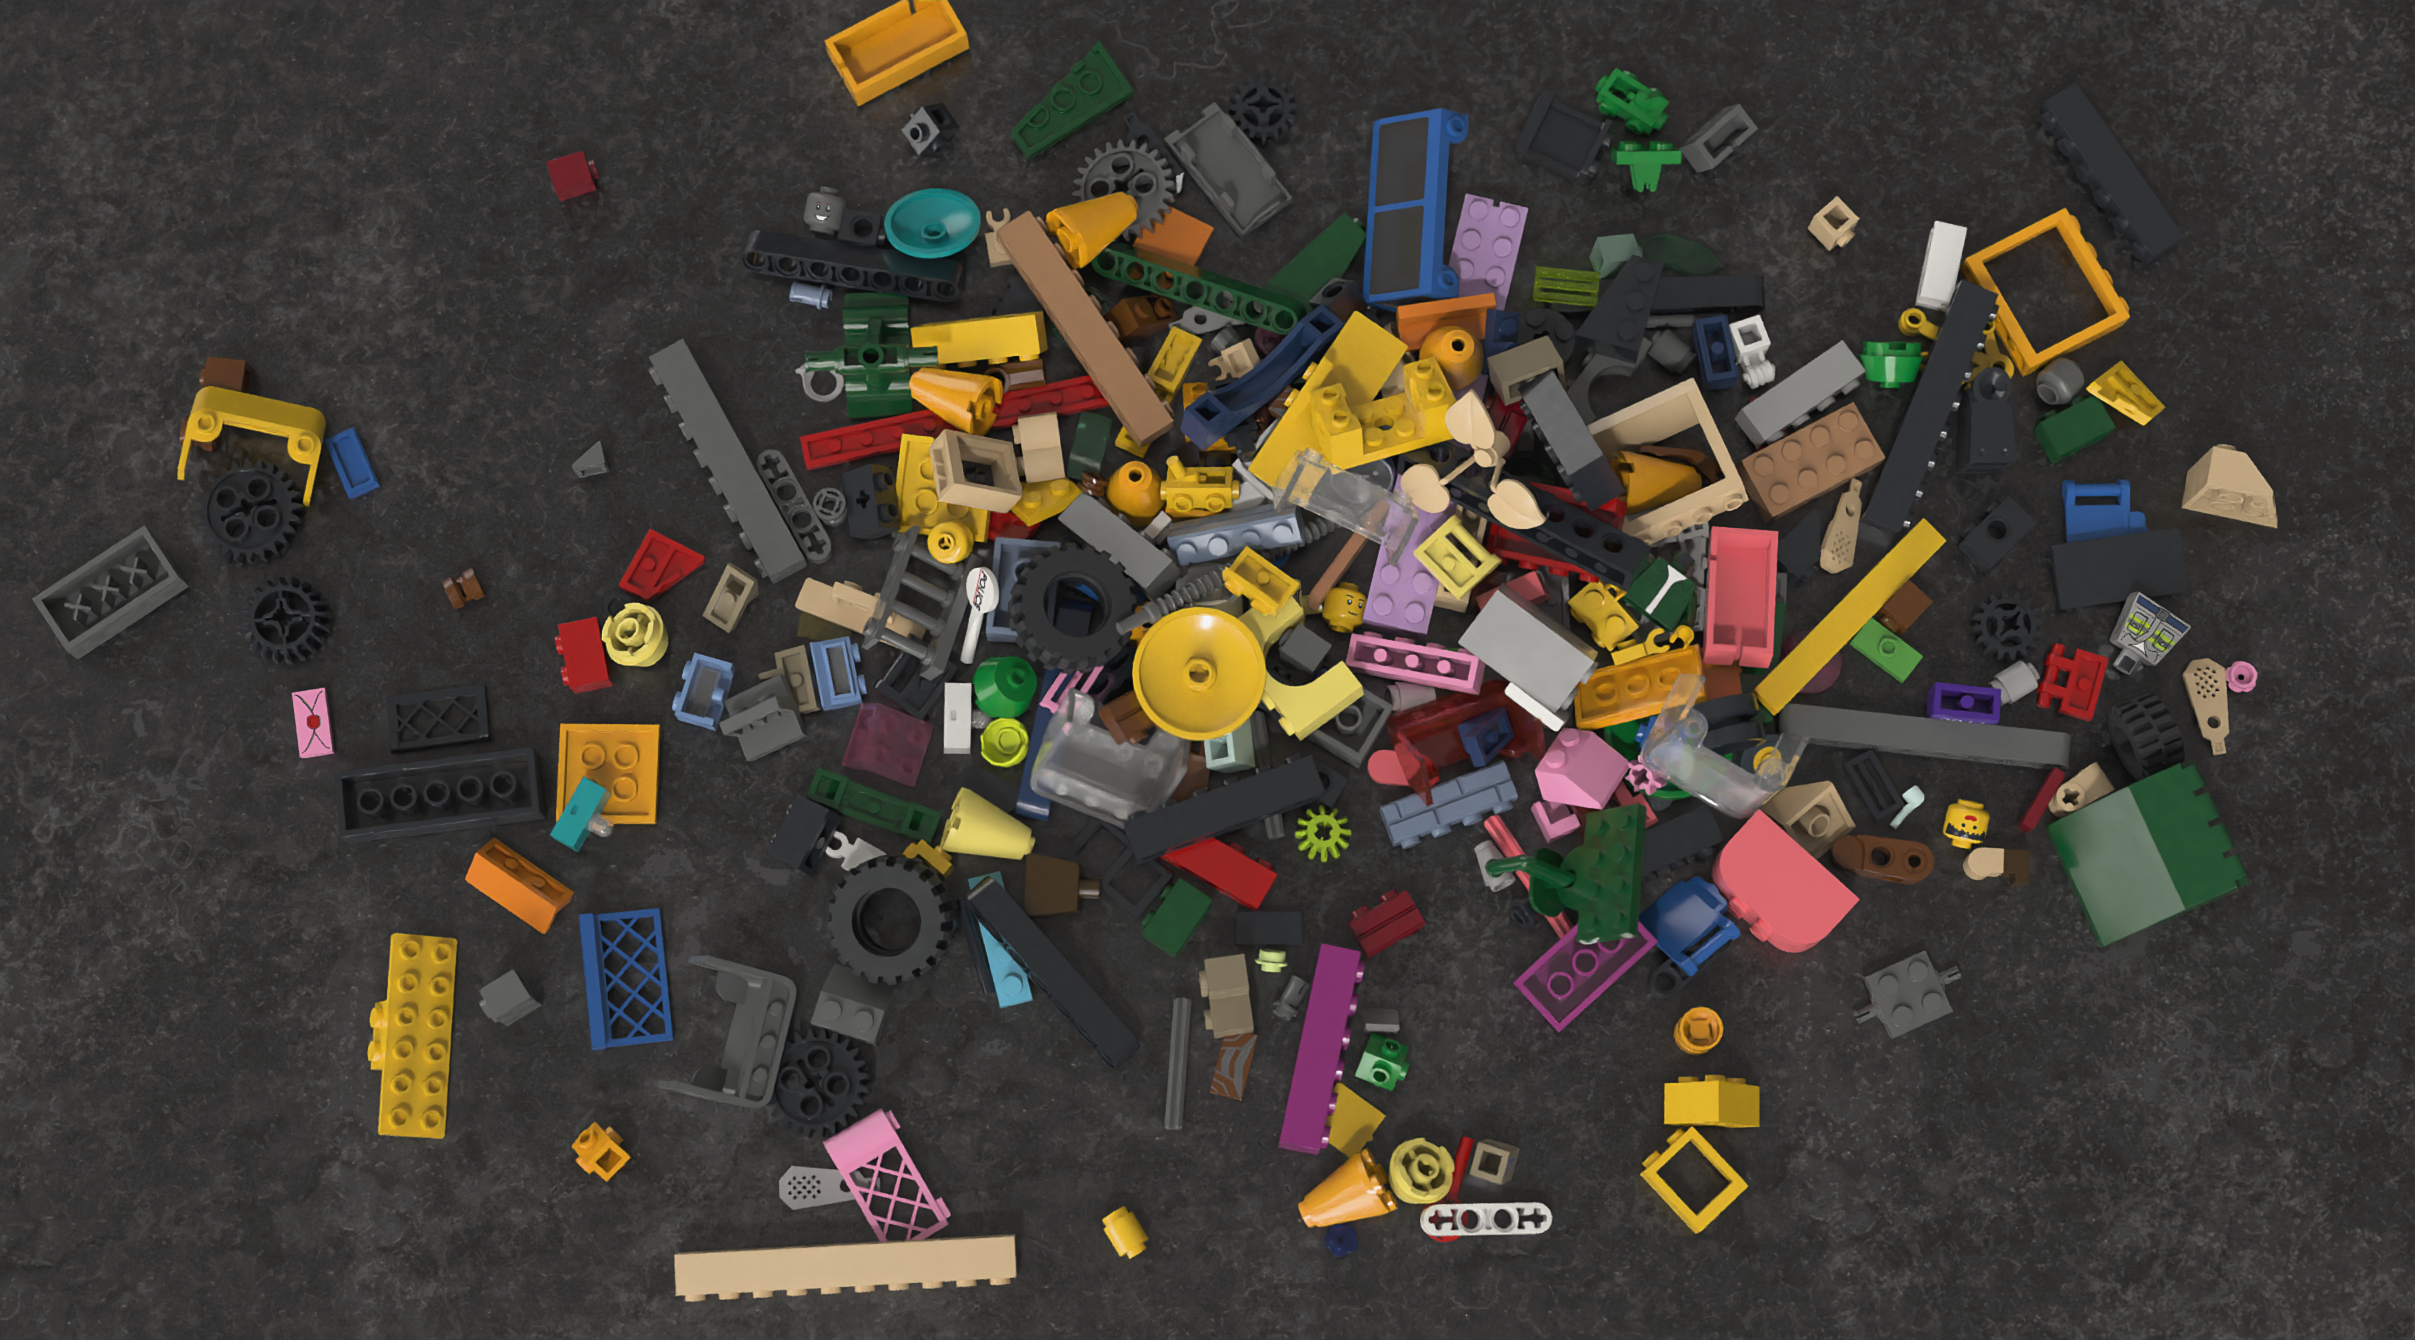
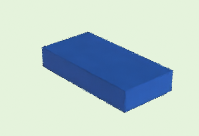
M354 427L324 439L350 499L380 487L370 460Z

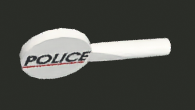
M986 567L974 568L969 572L966 582L967 596L972 605V610L960 660L967 664H971L974 659L983 614L993 611L999 601L997 580L991 570Z

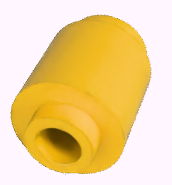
M1125 1206L1102 1219L1106 1226L1104 1231L1120 1257L1127 1254L1129 1259L1146 1249L1144 1242L1149 1238L1133 1212H1128Z

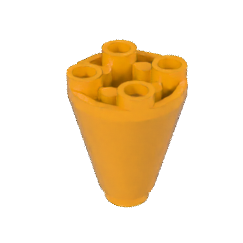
M1366 1148L1355 1153L1304 1197V1201L1298 1203V1207L1306 1225L1311 1228L1315 1225L1321 1227L1383 1215L1397 1209V1203L1389 1190L1386 1191L1384 1184L1389 1182L1384 1168L1381 1164L1376 1166L1372 1153Z

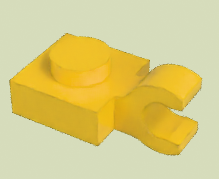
M1664 628L1652 630L1644 643L1637 644L1635 638L1617 644L1619 651L1611 653L1615 666L1653 653L1668 651L1671 648L1670 645L1659 647L1655 644V637L1658 634L1664 633Z

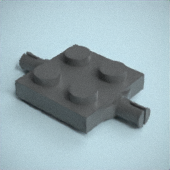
M1926 951L1918 952L1863 977L1870 993L1871 1004L1854 1010V1016L1867 1012V1014L1856 1018L1859 1024L1877 1016L1883 1022L1889 1037L1895 1038L1953 1012L1945 995L1944 985L1961 979V973L1948 977V975L1959 971L1956 965L1938 973L1933 968Z

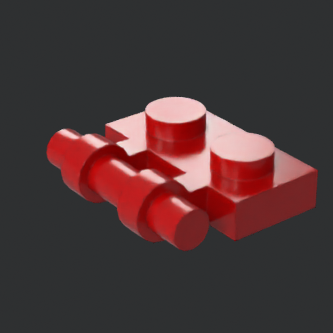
M2054 643L2051 653L2046 655L2044 662L2046 671L2043 682L2038 684L2036 693L2039 696L2036 706L2049 709L2051 699L2057 698L2061 700L2058 709L2059 713L2090 722L2094 715L2109 658L2077 648L2074 651L2072 660L2063 657L2066 647L2062 644ZM2059 670L2068 672L2065 687L2055 685Z

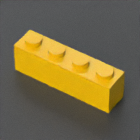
M1043 311L919 324L910 328L913 347L938 346L939 366H927L926 368L945 369L946 363L956 362L958 368L977 365L976 360L988 359L989 364H1000L1008 362L1007 357L1019 356L1020 361L1035 360L1039 358V353L1048 349Z

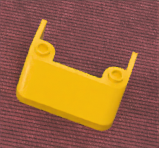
M213 386L202 388L195 396L178 465V479H185L193 440L200 442L213 441L219 436L223 424L289 438L287 449L291 458L299 463L310 465L302 504L309 507L326 428L324 415L315 408Z

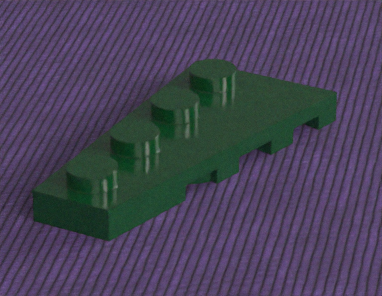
M1100 41L1091 48V51L1083 60L1080 59L1071 68L1072 71L1060 83L1058 82L1050 90V94L1041 103H1037L1010 131V136L1027 161L1134 95V90Z

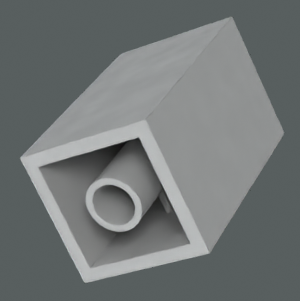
M1502 582L1458 641L1460 645L1554 714L1559 707L1564 711L1567 709L1579 691L1575 686L1579 681L1586 684L1598 666V663L1595 661L1598 654L1596 650L1504 582Z

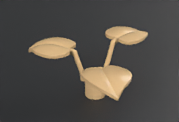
M1473 389L1470 390L1448 409L1445 415V422L1449 432L1458 442L1463 444L1471 443V447L1475 449L1474 455L1443 479H1440L1438 472L1431 465H1413L1401 478L1402 491L1420 509L1429 513H1439L1448 507L1451 499L1448 489L1444 486L1475 461L1482 467L1495 465L1490 486L1494 494L1489 497L1487 502L1495 518L1504 525L1517 529H1529L1543 524L1546 521V517L1541 513L1533 494L1525 485L1513 479H1504L1498 484L1502 466L1506 463L1502 457L1509 451L1510 441L1504 433L1495 430L1482 401Z

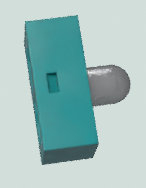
M583 777L550 835L556 841L577 852L581 849L590 831L601 837L611 835L614 830V824L609 818L601 814L611 797L609 791Z

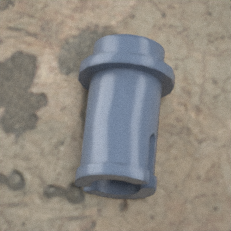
M794 281L790 291V301L815 305L818 310H822L823 307L829 308L833 292L832 289H827V285L824 284L818 287Z

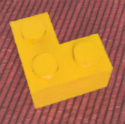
M1706 1075L1705 1081H1699L1698 1077H1678V1083H1665L1664 1124L1684 1127L1709 1125L1728 1128L1759 1127V1086L1746 1085V1079L1726 1078L1724 1075Z

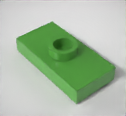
M1872 617L1850 643L1851 646L1900 683L1905 681L1923 657Z

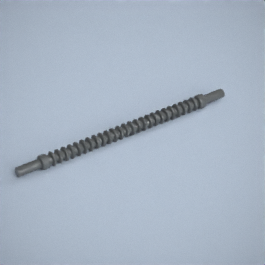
M1350 500L1343 506L1337 507L1336 510H1331L1329 514L1325 513L1321 518H1315L1314 522L1309 521L1307 526L1304 525L1302 543L1261 551L1255 550L1254 552L1267 561L1274 562L1276 558H1282L1283 554L1288 555L1291 550L1296 551L1298 546L1304 547L1306 543H1312L1313 539L1318 540L1320 535L1325 536L1328 531L1333 532L1335 527L1341 528L1343 524L1347 525L1350 521L1361 518L1363 512L1371 509L1377 501L1364 503ZM1226 563L1224 568L1218 567L1217 572L1212 570L1209 576L1204 574L1201 579L1196 578L1194 584L1188 582L1186 587L1181 586L1178 591H1171V595L1165 594L1163 599L1157 598L1155 602L1151 601L1143 605L1141 611L1117 622V631L1123 635L1147 622L1153 624L1159 621L1162 616L1169 615V611L1173 613L1177 608H1184V603L1190 605L1192 600L1198 601L1200 596L1206 597L1207 592L1213 593L1215 588L1221 589L1225 584L1222 572L1226 567L1230 568L1232 564Z

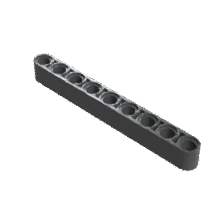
M1786 704L1779 711L1778 733L1790 742L1864 750L1873 749V751L2051 770L2055 767L2059 770L2069 769L2071 735L2063 732L1802 704Z

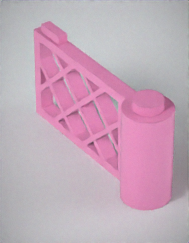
M882 1108L823 1141V1144L880 1242L888 1241L886 1234L889 1223L909 1228L906 1240L925 1239L949 1225L946 1218L951 1214L942 1198L935 1201L895 1130L899 1129L900 1125L891 1110L885 1113ZM895 1146L903 1158L899 1172L880 1167L883 1153ZM878 1157L876 1166L866 1164L874 1158ZM905 1163L912 1175L903 1173ZM861 1166L874 1169L875 1172L870 1189L856 1186L849 1173ZM879 1171L898 1176L893 1195L874 1191ZM902 1177L916 1180L920 1187L916 1201L897 1196ZM859 1191L869 1193L867 1202H865ZM922 1193L929 1204L920 1202ZM872 1194L892 1199L887 1218L872 1214L869 1209ZM895 1200L915 1205L910 1224L891 1220ZM918 1206L932 1209L939 1222L928 1229L914 1226ZM876 1220L886 1222L884 1231L881 1230ZM912 1229L921 1231L920 1234L910 1239Z

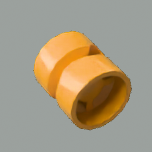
M1705 1007L1693 1008L1685 1013L1678 1020L1674 1029L1677 1045L1681 1050L1692 1055H1700L1709 1051L1719 1043L1723 1034V1024L1716 1012Z

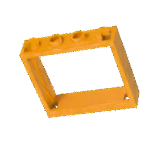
M2066 208L1966 258L1959 268L1966 281L1998 294L1995 304L1999 305L1998 312L1994 318L1996 322L1995 330L2023 377L2046 366L2053 359L2061 358L2122 327L2130 318L2128 314L2129 307L2126 301L2121 296L2118 297L2112 287L2113 281L2107 270H2102L2096 260L2097 254L2091 243L2084 240L2080 233L2081 228L2075 216L2070 215ZM2057 227L2110 317L2036 354L1983 263Z

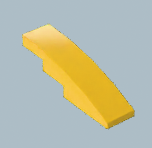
M1175 326L1172 327L1147 373L1156 386L1154 393L1160 401L1166 400L1170 407L1202 342L1201 338ZM1124 426L1115 441V446L1143 459L1152 444L1150 442L1139 449Z

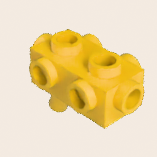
M1171 456L1167 459V480L1161 481L1160 486L1161 500H1167V508H1174L1178 512H1188L1191 508H1207L1211 512H1220L1224 508H1233V500H1240V480H1234L1233 467H1184L1178 456Z

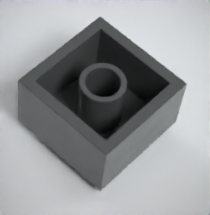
M1364 688V695L1306 737L1358 769L1392 715L1394 708L1393 705Z

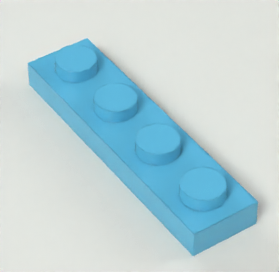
M1000 871L968 879L970 890L986 876L994 878L1005 890ZM979 922L1000 1008L1032 1001L1033 998L1025 972Z

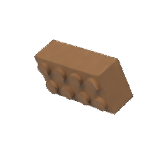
M1852 402L1741 460L1736 466V470L1760 516L1767 525L1851 481L1852 478H1857L1878 467L1885 459V456L1855 403Z

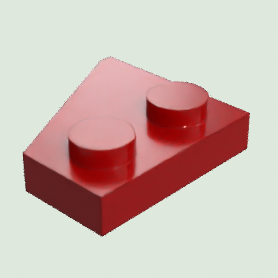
M649 529L620 581L619 587L650 602L702 566L707 559L705 556Z

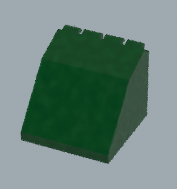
M2192 760L2179 763L2127 786L2045 827L2100 948L2218 900L2249 883L2246 877L2248 873L2239 854L2226 859L2223 855V852L2235 848L2225 824L2221 823L2211 828L2208 823L2221 817L2210 793L2207 792L2197 797L2194 793L2195 790L2206 786L2197 765L2193 764Z

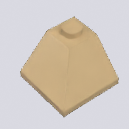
M1830 781L1784 788L1760 808L1763 813L1816 860L1827 852L1838 839L1844 837L1856 827L1837 790Z

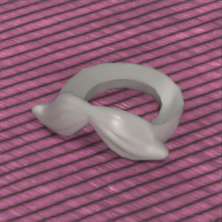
M805 362L800 368L795 370L802 377L805 393L813 400L829 402L841 394L844 388L843 375L836 374V371H830L837 380V386L829 395H818L811 388L814 371L806 373Z

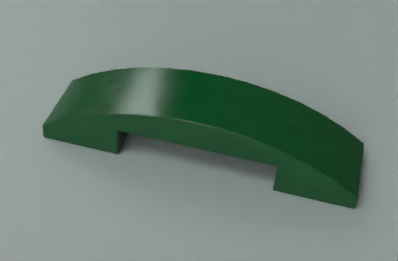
M820 767L816 770L806 796L807 799L858 821L916 841L924 840L927 844H931L942 815L941 812L914 802L903 801L849 781L847 777Z

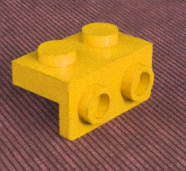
M1247 546L1230 568L1226 567L1222 572L1223 581H1225L1224 586L1231 593L1238 597L1243 594L1252 601L1251 606L1265 616L1270 613L1275 618L1300 587L1297 581Z
M1599 578L1598 584L1589 583L1567 603L1571 606L1570 612L1573 617L1580 623L1585 622L1593 631L1591 636L1600 647H1606L1609 651H1612L1617 644H1620L1642 624L1620 599L1618 601L1613 600L1616 595L1610 588L1604 591L1603 587L1606 583Z

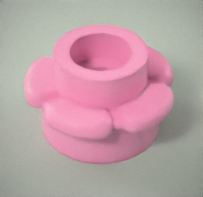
M2236 661L2232 664V667L2226 669V681L2229 682L2228 686L2234 692H2249L2255 687L2257 672L2251 664L2244 661ZM2239 674L2243 675V680L2238 678Z

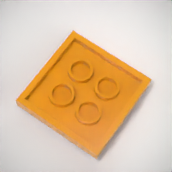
M560 724L556 822H558L582 778L585 777L607 789L611 794L595 824H657L660 725Z

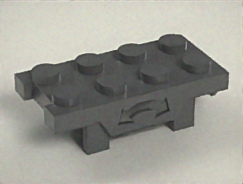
M1214 102L1202 111L1203 118L1182 134L1175 130L1164 138V143L1238 235L1244 238L1289 205L1293 198L1276 178V173L1243 131Z

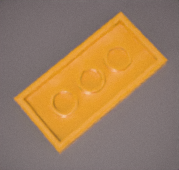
M1699 644L1688 646L1686 649L1679 648L1635 659L1616 666L1611 665L1596 669L1586 684L1579 681L1575 686L1579 690L1574 698L1576 726L1578 730L1590 731L1708 701L1702 652Z

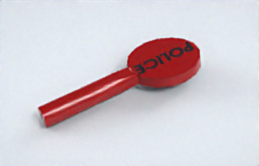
M1461 1136L1454 1160L1452 1184L1448 1193L1437 1202L1426 1203L1421 1214L1427 1207L1437 1204H1462L1457 1197L1474 1143L1473 1139ZM1451 1209V1217H1439L1438 1211H1435L1434 1216L1429 1217V1223H1433L1436 1230H1438L1440 1224L1453 1223L1455 1210ZM1464 1211L1461 1215V1223L1466 1228L1468 1215ZM1454 1223L1452 1224L1451 1230H1456L1454 1227ZM1427 1234L1435 1241L1445 1243L1456 1240L1461 1236H1433Z

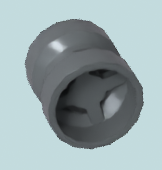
M830 487L824 488L814 497V510L818 519L824 525L830 527L839 526L848 517L845 497L839 490Z

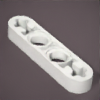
M1541 1203L1437 1204L1427 1207L1420 1217L1422 1229L1427 1234L1433 1236L1537 1234L1546 1231L1552 1222L1551 1211ZM1517 1208H1520V1209H1521L1519 1215H1518V1212H1517ZM1451 1209L1455 1210L1453 1223L1456 1230H1451L1453 1223L1440 1224L1438 1230L1435 1229L1433 1223H1429L1428 1219L1434 1216L1435 1211H1438L1439 1217H1451ZM1499 1209L1506 1210L1511 1216V1223L1506 1229L1499 1228L1494 1222V1215ZM1534 1209H1536L1537 1215L1543 1216V1222H1539L1537 1228H1534V1222H1520L1521 1229L1517 1228L1519 1216L1531 1215ZM1466 1210H1472L1478 1216V1224L1474 1229H1467L1461 1223V1215Z

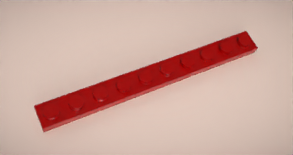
M1089 375L1049 383L1046 386L1004 393L1001 405L995 403L992 413L997 414V417L988 432L1009 428L1012 425L1018 424L1019 416L1056 412L1057 417L1110 405ZM930 409L801 436L800 441L808 471L900 451L902 434L937 438L944 429L961 431Z

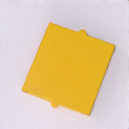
M1337 1083L1332 1089V1092L1338 1093L1333 1116L1327 1115L1325 1125L1331 1126L1328 1143L1350 1158L1355 1153L1360 1152L1367 1141L1371 1142L1373 1140L1372 1134L1383 1121L1385 1115L1345 1085Z

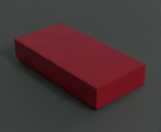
M2055 767L2047 773L2016 826L2018 830L2026 834L2035 828L2065 777L2064 772Z

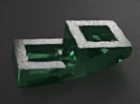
M1082 411L1065 476L1083 480L1081 476L1083 470L1100 474L1114 418Z

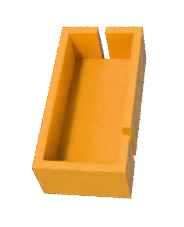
M901 0L825 40L828 55L841 78L843 77L844 83L857 106L969 49L967 33L948 0H913L916 13L912 15L909 2Z

